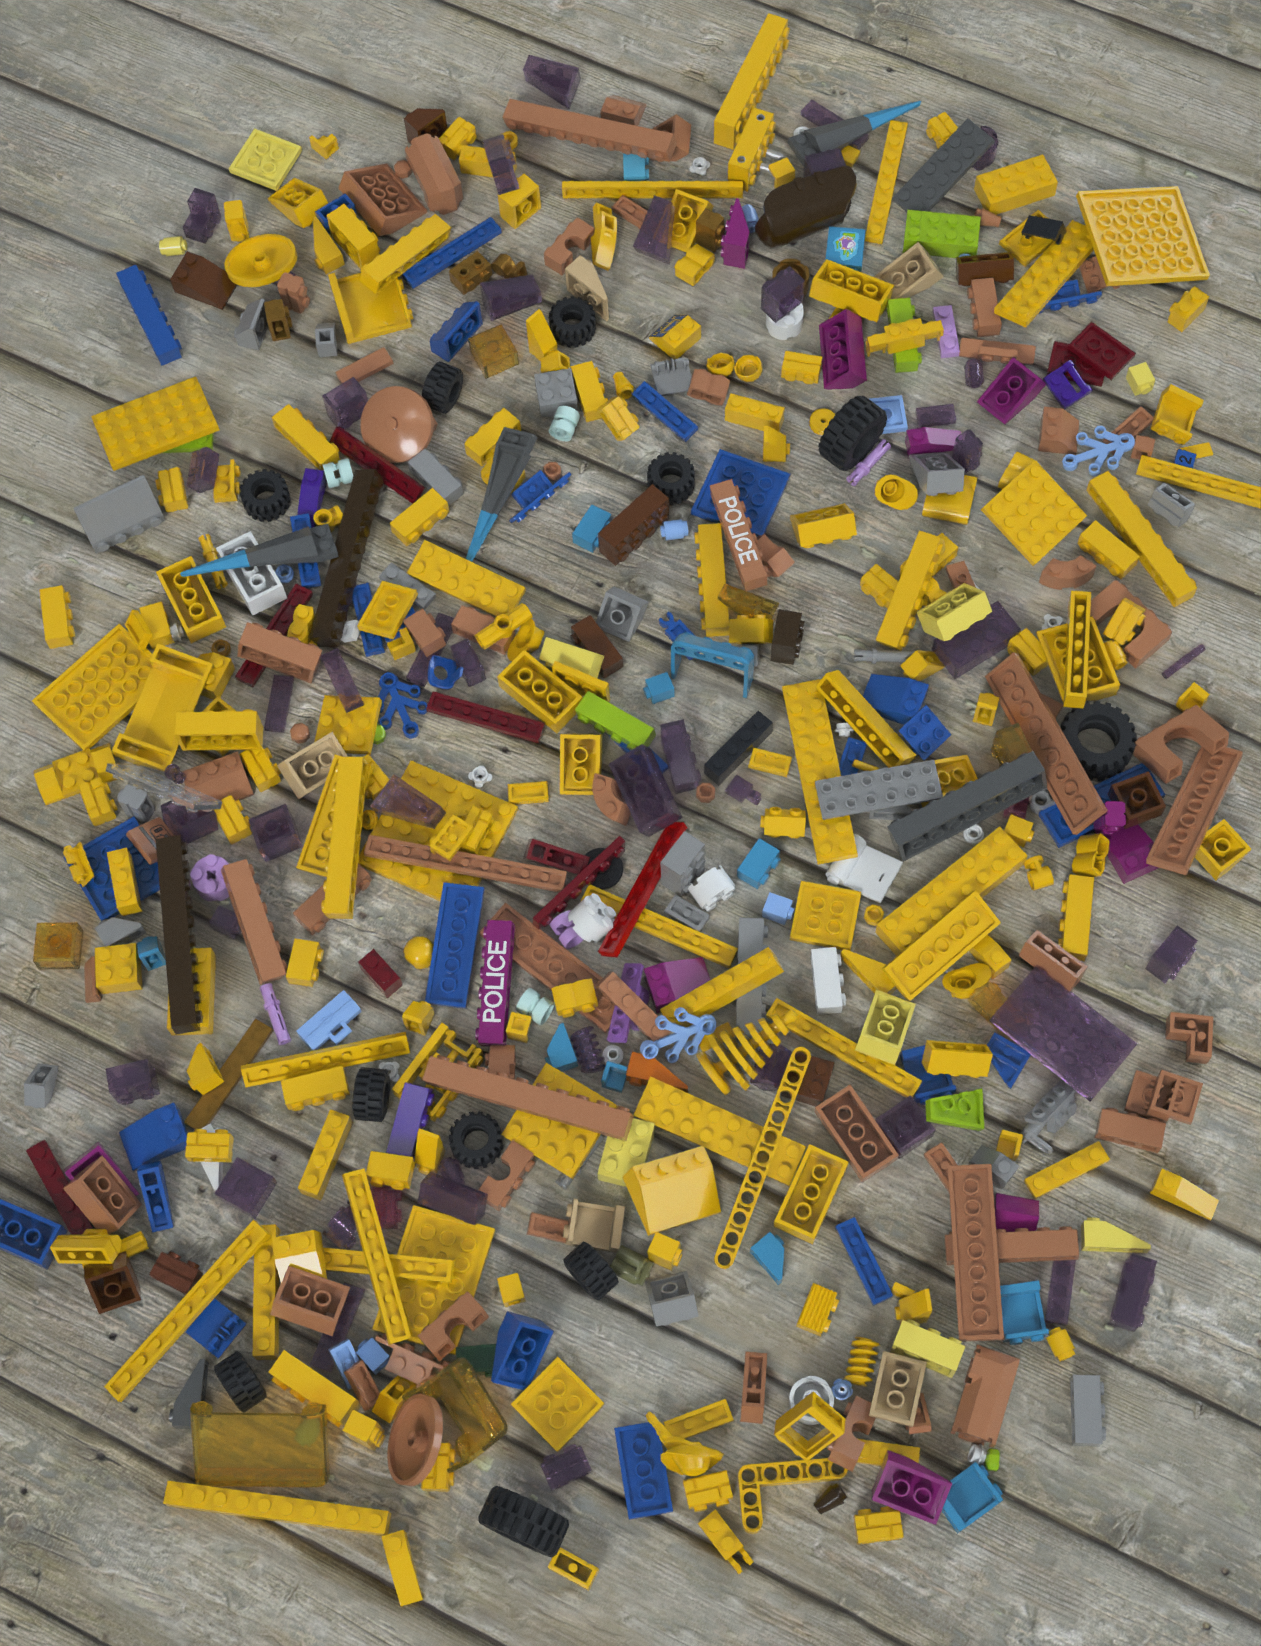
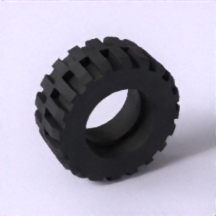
M855 396L850 399L848 403H845L838 410L827 428H825L818 445L820 455L839 470L848 471L853 469L873 449L875 443L878 442L886 426V412L865 396Z
M1094 701L1093 704L1085 702L1084 709L1072 708L1071 712L1065 715L1060 726L1090 781L1093 778L1103 781L1106 776L1111 778L1116 773H1121L1125 766L1128 765L1136 746L1134 742L1137 740V734L1134 732V724L1132 722L1129 723L1130 717L1126 713L1123 715L1121 713L1122 709L1119 707H1111V703L1108 702L1105 704H1100V701ZM1086 729L1102 730L1111 737L1114 749L1106 753L1091 752L1082 746L1078 739V734Z
M500 1486L491 1488L478 1516L479 1523L486 1528L548 1557L557 1555L569 1528V1520L527 1497Z

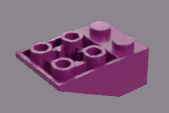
M736 198L735 204L730 207V220L726 221V235L722 236L721 257H723V265L745 269L749 255V229L739 198Z

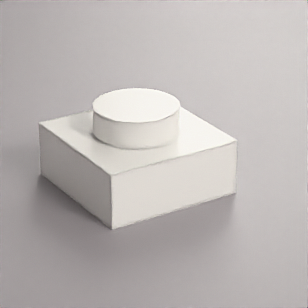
M358 620L345 622L343 636L340 641L344 643L357 641L360 630L357 627Z

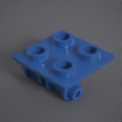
M927 705L898 730L913 749L912 751L917 755L916 757L920 756L923 761L951 736L950 732Z
M214 1298L191 1324L186 1333L219 1359L246 1326V1323Z

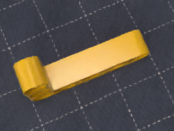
M828 1458L810 1459L807 1462L805 1460L744 1465L738 1473L743 1529L749 1534H756L762 1528L760 1487L839 1481L846 1476L848 1469L843 1467L844 1472L842 1474H834L831 1466L835 1463L829 1461ZM813 1465L819 1466L821 1474L817 1477L812 1476L809 1473V1467ZM790 1467L797 1468L799 1476L797 1478H790L787 1475V1469ZM767 1469L775 1470L777 1477L774 1480H768L764 1476V1472ZM744 1471L753 1472L754 1480L751 1482L744 1481L742 1479ZM746 1494L755 1495L757 1501L754 1505H748L744 1502ZM749 1517L757 1518L759 1525L756 1528L751 1529L746 1525V1520Z

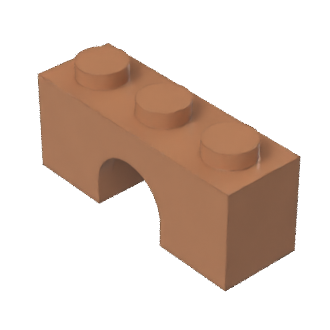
M578 217L573 222H570L562 235H558L553 245L545 250V265L563 275L565 268L573 262V254L568 249L578 247L585 251L591 244V237L595 233V228Z
M512 1140L501 1156L502 1163L510 1168L509 1176L504 1180H495L488 1175L476 1193L478 1198L497 1211H500L502 1207L506 1208L512 1198L510 1195L514 1189L518 1190L524 1180L522 1177L526 1171L529 1173L536 1163L533 1153Z
M467 1291L464 1295L459 1296L452 1306L442 1311L434 1322L425 1326L418 1337L440 1362L456 1347L450 1339V1333L454 1327L466 1325L473 1332L489 1316L484 1308Z
M858 1396L855 1397L853 1403L848 1402L843 1413L847 1416L845 1432L829 1444L827 1449L831 1451L828 1458L829 1461L852 1472L865 1444L855 1438L852 1432L857 1431L869 1435L876 1419L869 1416L871 1402Z

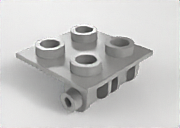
M682 356V358L675 360L671 358L669 361L666 359L662 362L655 361L653 364H650L656 391L660 395L688 391L691 380L688 357Z

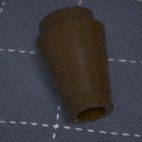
M838 1483L831 1484L813 1505L822 1515L824 1512L844 1504V1500L848 1497Z

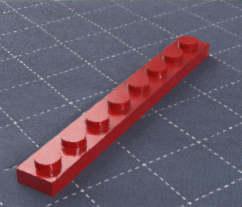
M668 821L614 920L613 928L607 933L598 950L601 956L618 958L661 878L660 862L687 829L684 822Z

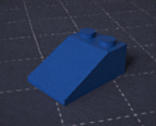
M871 674L863 697L882 718L905 725L922 709L929 684L911 678Z
M174 1102L152 1111L119 1132L133 1171L137 1170L140 1165L156 1162L186 1150L188 1132L181 1112Z
M507 1311L498 1330L491 1381L496 1384L525 1390L534 1378L554 1330L541 1320Z

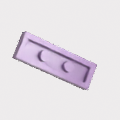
M952 305L933 307L934 321L941 320L944 334L940 336V341H938L941 358L959 356L960 349Z

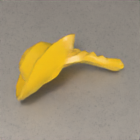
M649 1411L646 1414L648 1422L655 1428L660 1441L667 1448V1451L660 1454L661 1462L667 1469L680 1475L694 1477L705 1473L722 1459L724 1453L703 1446L700 1442H690L681 1437L672 1436L653 1413Z

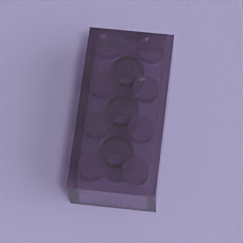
M999 601L990 605L992 612L986 615L983 620L976 621L967 630L960 631L954 635L951 640L942 641L938 638L934 639L932 651L935 652L954 679H957L1007 648L1009 640L1021 632L1020 627Z
M641 744L609 763V767L641 834L650 837L683 818L650 748Z

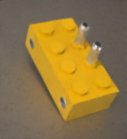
M753 108L728 162V181H743V191L748 192L751 185L755 184L757 171L760 172L761 170L771 173L768 169L769 165L763 163V157L777 160L784 158L782 153L770 150L768 147L769 144H773L775 139V133H773L776 125L774 113Z

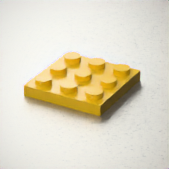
M324 695L314 742L333 732L346 754L371 755L382 700L379 697Z
M801 881L789 940L851 951L861 892Z
M558 1356L511 1403V1406L557 1453L605 1405Z

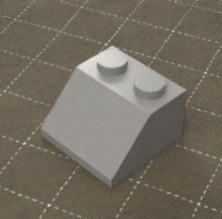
M261 298L248 304L245 311L241 313L239 327H236L234 331V337L237 340L238 346L260 350L268 329L264 306L265 299Z
M614 586L605 593L596 623L601 630L630 642L643 619L648 601Z
M687 1271L645 1281L656 1327L698 1317L695 1296Z

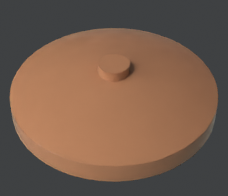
M400 386L387 387L375 393L366 403L360 423L362 438L366 446L392 463L408 462L422 450L426 449L431 441L434 428L432 411L426 400L416 391Z
M424 1394L411 1396L402 1405L393 1422L389 1436L387 1458L390 1474L393 1480L400 1485L412 1487L421 1483L428 1476L437 1459L442 1441L443 1418L441 1408L437 1400L432 1396Z

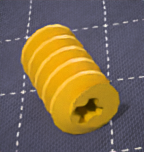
M855 1337L857 1340L852 1341L851 1344L855 1349L850 1350L849 1353L854 1358L848 1359V1363L851 1366L846 1368V1372L850 1375H846L844 1380L850 1381L854 1385L867 1387L865 1382L873 1380L867 1376V1373H874L869 1364H876V1361L871 1359V1356L878 1355V1352L874 1351L873 1347H879L880 1344L868 1338Z

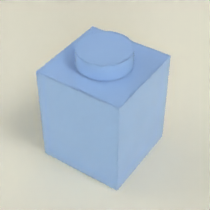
M769 892L762 910V917L785 925L787 919H792L795 908H792L793 900Z

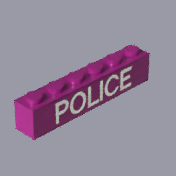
M487 920V926H484L483 929L486 945L482 947L484 966H481L480 978L483 979L482 987H479L478 992L479 999H481V1007L477 1009V1020H480L479 1028H476L475 1039L478 1040L481 1046L490 1047V1045H506L507 1043L506 1028L509 1016L515 924L512 921Z

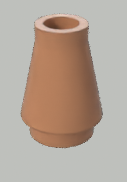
M977 208L974 216L981 217L980 226L999 227L1001 222L1000 216L984 208Z

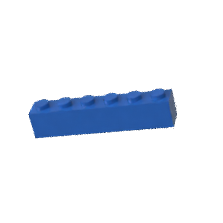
M133 265L117 272L116 275L161 366L182 358L179 351L182 349L178 339L174 340L173 336L175 333L171 325L167 326L166 322H168L164 311L160 312L159 308L161 306L157 297H152L154 292L150 284L146 285L145 281H147L143 270L139 271L137 265Z

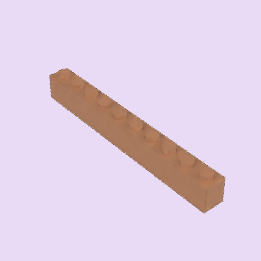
M509 99L502 117L506 126L512 130L519 129L527 133H538L544 137L552 136L559 140H570L576 144L584 143L595 148L598 146L609 151H621L627 155L634 154L641 158H653L659 162H670L677 145L673 133Z
M437 1055V1058L432 1056L429 1058L422 1080L428 1085L627 1141L634 1118L628 1108L617 1106V1109L609 1107L607 1102L597 1100L594 1103L588 1101V1097L579 1094L573 1097L568 1095V1091L557 1089L555 1092L548 1090L549 1086L537 1083L534 1086L528 1084V1080L519 1077L516 1080L509 1079V1075L497 1072L495 1075L488 1073L489 1069L477 1066L474 1069L463 1061L457 1060V1063L449 1062L450 1059L442 1055Z

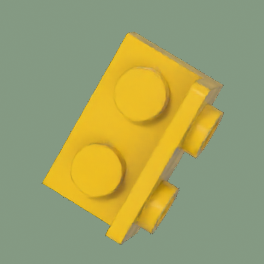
M230 459V465L213 466L215 503L238 501V494L241 491L240 482H237V477H240L241 473L240 466H236L234 459Z
M454 814L450 819L444 821L441 827L442 830L438 835L435 834L429 843L431 853L434 855L438 853L448 861H451L474 831L473 826Z

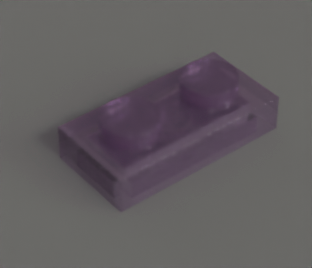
M953 404L920 407L915 410L918 428L956 424Z

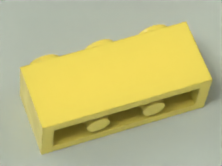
M548 637L545 638L539 660L546 662L545 666L552 668L554 661H557L595 678H598L604 659L603 655Z

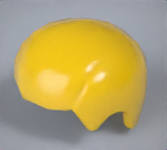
M727 353L714 354L711 358L707 359V370L712 375L728 377L734 369V358Z
M743 355L737 360L734 370L740 380L754 382L762 374L763 367L758 356Z
M415 936L406 943L403 950L404 957L416 969L428 968L431 965L434 944L424 936Z

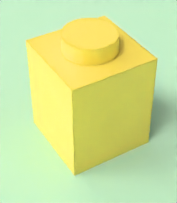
M1144 362L1128 368L1126 380L1134 395L1149 393L1153 389L1155 378L1147 363Z

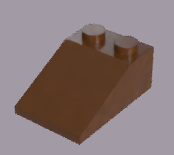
M188 251L170 279L175 293L221 310L224 309L237 287V284L228 278L225 270L206 258Z

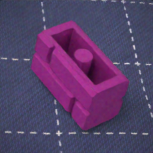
M1105 802L1104 805L1108 811L1094 821V831L1101 832L1103 835H1113V832H1119V828L1126 825V815L1123 814L1125 813L1124 802Z

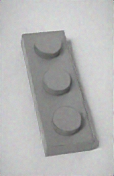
M390 563L379 575L381 581L416 589L418 596L414 604L425 610L436 598V593L393 563Z

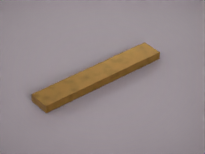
M255 1018L219 1070L224 1082L201 1096L185 1119V1125L192 1129H201L211 1123L241 1079V1066L252 1063L274 1031L271 1027Z

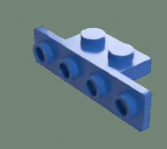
M1078 280L1067 281L1038 314L1043 313L1047 309H1051V311L1060 310L1062 306L1067 305L1069 308L1079 306L1083 302L1087 304L1096 303L1102 296V291L1081 295Z
M542 470L538 471L511 493L522 510L509 520L510 523L515 520L519 523L527 516L525 512L529 509L533 511L541 505L539 501L544 497L546 500L555 493L554 489L557 486L562 488L569 482L567 478L572 474L570 472L566 473L552 485Z

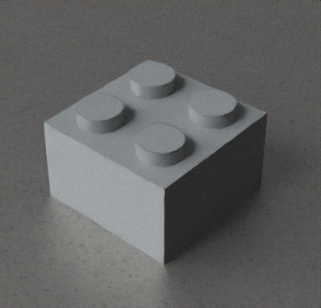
M571 368L534 374L541 418L554 416L559 406H569L578 411Z

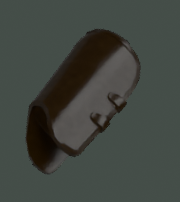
M842 166L824 172L817 171L814 172V175L794 178L793 181L772 190L765 198L763 205L764 214L760 217L754 228L759 240L768 248L774 249L826 230L829 226L834 227L842 224L844 217L850 210L851 198L857 186L856 175L850 166Z

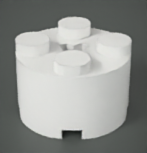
M777 295L768 304L766 309V327L772 337L779 340L796 337L801 332L803 326V304L795 298Z
M721 865L718 866V870L714 867L697 878V885L693 886L691 884L688 887L689 892L699 906L707 912L713 910L717 906L716 902L723 899V901H726L732 897L735 890V884Z
M594 893L586 896L568 913L569 922L572 920L575 924L572 927L574 931L585 941L591 942L594 940V943H597L613 928L614 917L616 916L614 909L610 906L607 907L600 897Z
M808 1376L802 1378L793 1385L790 1391L789 1409L812 1392H815L833 1408L834 1395L832 1389L820 1377ZM809 1413L798 1420L806 1425L820 1424Z

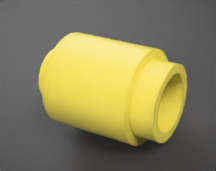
M182 236L167 237L159 241V249L161 254L166 256L184 255L185 251H187V242L185 239L183 240Z

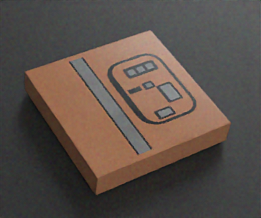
M160 817L131 829L126 834L150 865L157 862L156 839L175 836Z

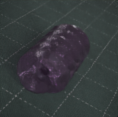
M593 1026L584 1027L573 1033L570 1037L571 1042L574 1043L573 1049L576 1050L575 1055L579 1058L580 1070L584 1074L596 1073L604 1070L606 1064L600 1065L605 1058L597 1056L602 1053V1050L595 1049L599 1045V1041H592L597 1035L589 1033L594 1030Z

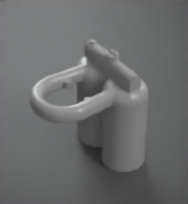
M1028 1122L1021 1131L1023 1135L1021 1144H1025L1028 1141L1041 1151L1051 1154L1053 1152L1052 1147L1038 1137L1044 1126Z

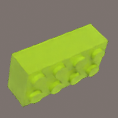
M907 210L902 253H905L919 242L930 256L956 258L964 253L971 256L976 255L981 217Z

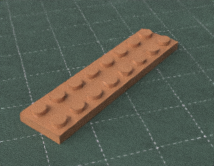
M1201 746L1148 854L1146 864L1187 875L1243 757L1242 751L1225 747L1211 755Z
M505 902L490 920L512 921L515 924L513 962L550 991H552L551 988L592 978L598 1006L591 1012H577L604 1033H607L610 1028L615 1004L609 1001L595 987L603 977L541 929L538 930L533 923ZM483 927L482 930L479 932V935H480L482 938H484V937H483V929H484V927Z
M991 1164L948 1166L959 1340L961 1342L1004 1340Z

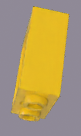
M812 1392L776 1420L774 1435L780 1442L792 1449L794 1454L807 1462L844 1434L846 1418L815 1392ZM807 1413L825 1427L808 1441L791 1427V1425Z

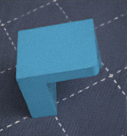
M607 1061L601 1079L602 1088L622 1093L628 1067Z

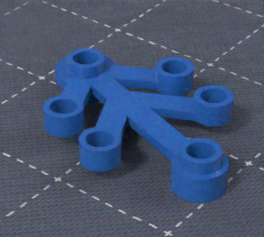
M384 673L379 679V685L382 688L378 695L382 700L380 713L385 709L384 701L388 693H390L392 699L379 723L383 726L384 730L390 729L392 726L391 719L397 708L404 724L403 733L405 737L409 739L416 738L419 734V727L417 723L410 720L405 706L416 709L419 714L424 715L427 713V703L401 696L397 689L408 692L412 698H418L421 695L420 687L400 682L393 673ZM388 681H392V682H393V683L390 684V685H386V683H387ZM413 690H418L416 694L411 693ZM425 706V709L420 710L419 707ZM384 721H389L387 725L382 724ZM409 730H415L412 734L408 733Z

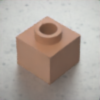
M1136 435L1135 445L1130 458L1140 460L1141 455L1151 457L1155 439Z

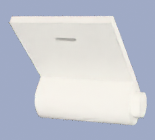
M854 834L858 857L832 862L825 875L831 884H839L847 889L859 891L861 895L881 903L903 862L867 846L866 841L862 837Z

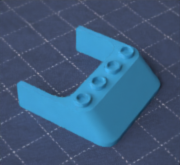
M689 632L679 634L671 645V679L676 678L681 663V655L744 671L743 698H747L754 671V654L749 648H739L727 642H716L708 637H697Z

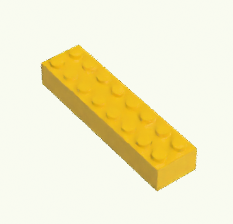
M768 13L714 120V144L734 150L753 108H756V104L761 102L762 92L768 88L770 76L773 77L775 74L776 64L781 62L783 50L788 48L789 40L787 37L790 31L788 19Z
M999 826L880 921L876 926L875 933L897 956L972 891L976 890L981 898L985 897L1021 868L1028 855Z

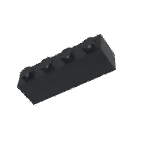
M758 710L704 764V774L719 786L752 753L753 747L757 748L773 732V722Z

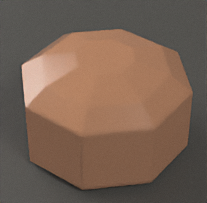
M400 160L394 165L395 174L399 178H408L411 175L412 170L408 161Z
M548 462L543 466V473L549 481H556L561 477V466L557 462Z
M303 723L294 724L290 729L292 740L298 744L305 743L310 738L309 728Z
M702 782L697 786L696 798L701 803H710L715 798V787L711 783Z

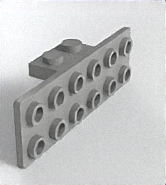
M934 760L890 768L883 767L878 770L861 771L856 774L815 781L823 820L938 800L943 797Z

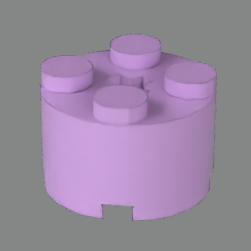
M213 854L207 855L194 865L190 873L191 881L196 891L206 901H223L229 897L221 874L222 867L229 864L225 859Z

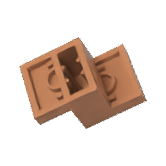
M1136 1070L1124 1111L1136 1113L1147 1119L1157 1118L1162 1123H1166L1171 1118L1191 1125L1203 1083L1161 1070L1158 1076Z

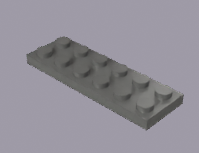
M967 118L892 197L893 201L906 212L907 210L929 212L995 143L994 139Z

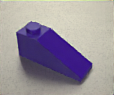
M305 468L297 515L309 514L311 528H314L316 525L313 517L315 512L321 509L327 480L324 471Z

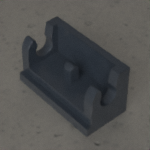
M1029 215L1021 233L1026 239L1036 236L1056 241L1055 244L1060 245L1067 231L1063 221Z

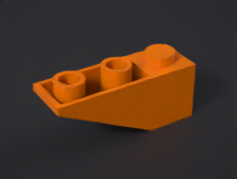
M631 1053L626 1073V1081H629L631 1085L637 1087L647 1085L651 1076L688 1093V1086L655 1058L646 1059L641 1053Z

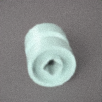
M559 406L550 425L549 434L557 440L570 441L580 419L578 411L569 406Z
M348 458L338 460L337 464L333 462L323 464L329 489L338 487L341 482L344 484L352 483L353 473ZM339 469L341 477L335 478L333 471Z
M528 988L518 1001L516 1011L523 1015L532 1016V1021L541 1026L551 1015L555 1003L546 997L540 999V994L537 991Z

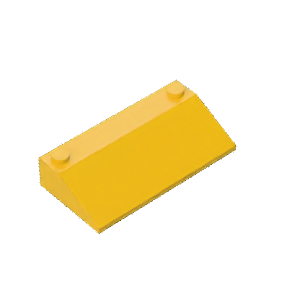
M157 643L150 659L151 671L124 734H118L112 753L115 757L125 761L169 772L179 748V743L175 737L176 712L185 710L194 712L213 664Z

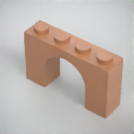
M1115 580L1091 600L1090 617L1093 616L1098 626L1115 613L1124 598L1146 609L1143 613L1146 617L1140 625L1141 633L1124 648V653L1127 656L1126 660L1134 668H1137L1169 641L1172 631L1168 624L1160 621L1152 610L1147 609L1138 597L1133 596L1124 584Z
M1195 705L1190 709L1184 710L1177 717L1169 719L1162 726L1154 728L1144 737L1138 738L1134 742L1136 746L1133 755L1167 784L1182 774L1183 761L1167 748L1166 744L1169 741L1177 738L1191 739L1200 744L1211 755H1214L1228 746L1229 732L1200 707Z

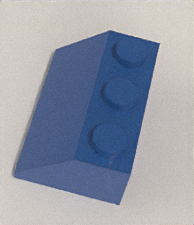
M466 302L455 309L451 318L448 321L446 320L442 324L441 329L431 336L429 341L431 352L447 362L451 361L483 324L479 302Z

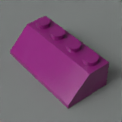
M845 309L819 325L823 383L826 390L853 389L867 381L862 320L859 315Z

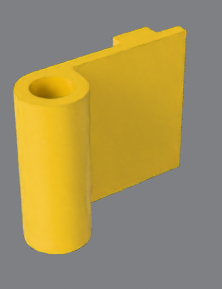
M964 475L963 491L956 492L953 495L938 493L936 496H929L926 494L922 516L967 525L978 477Z

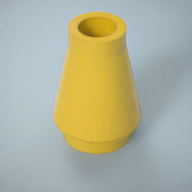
M616 372L613 375L616 395L625 400L632 397L634 387L624 376L623 372Z

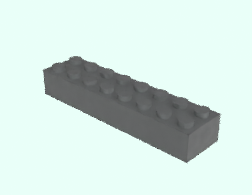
M1034 751L1023 753L1016 760L1002 764L999 769L993 772H986L981 778L967 782L962 788L948 792L941 799L932 800L925 807L911 811L908 816L892 821L887 826L892 844L904 862L1047 788L1045 769Z

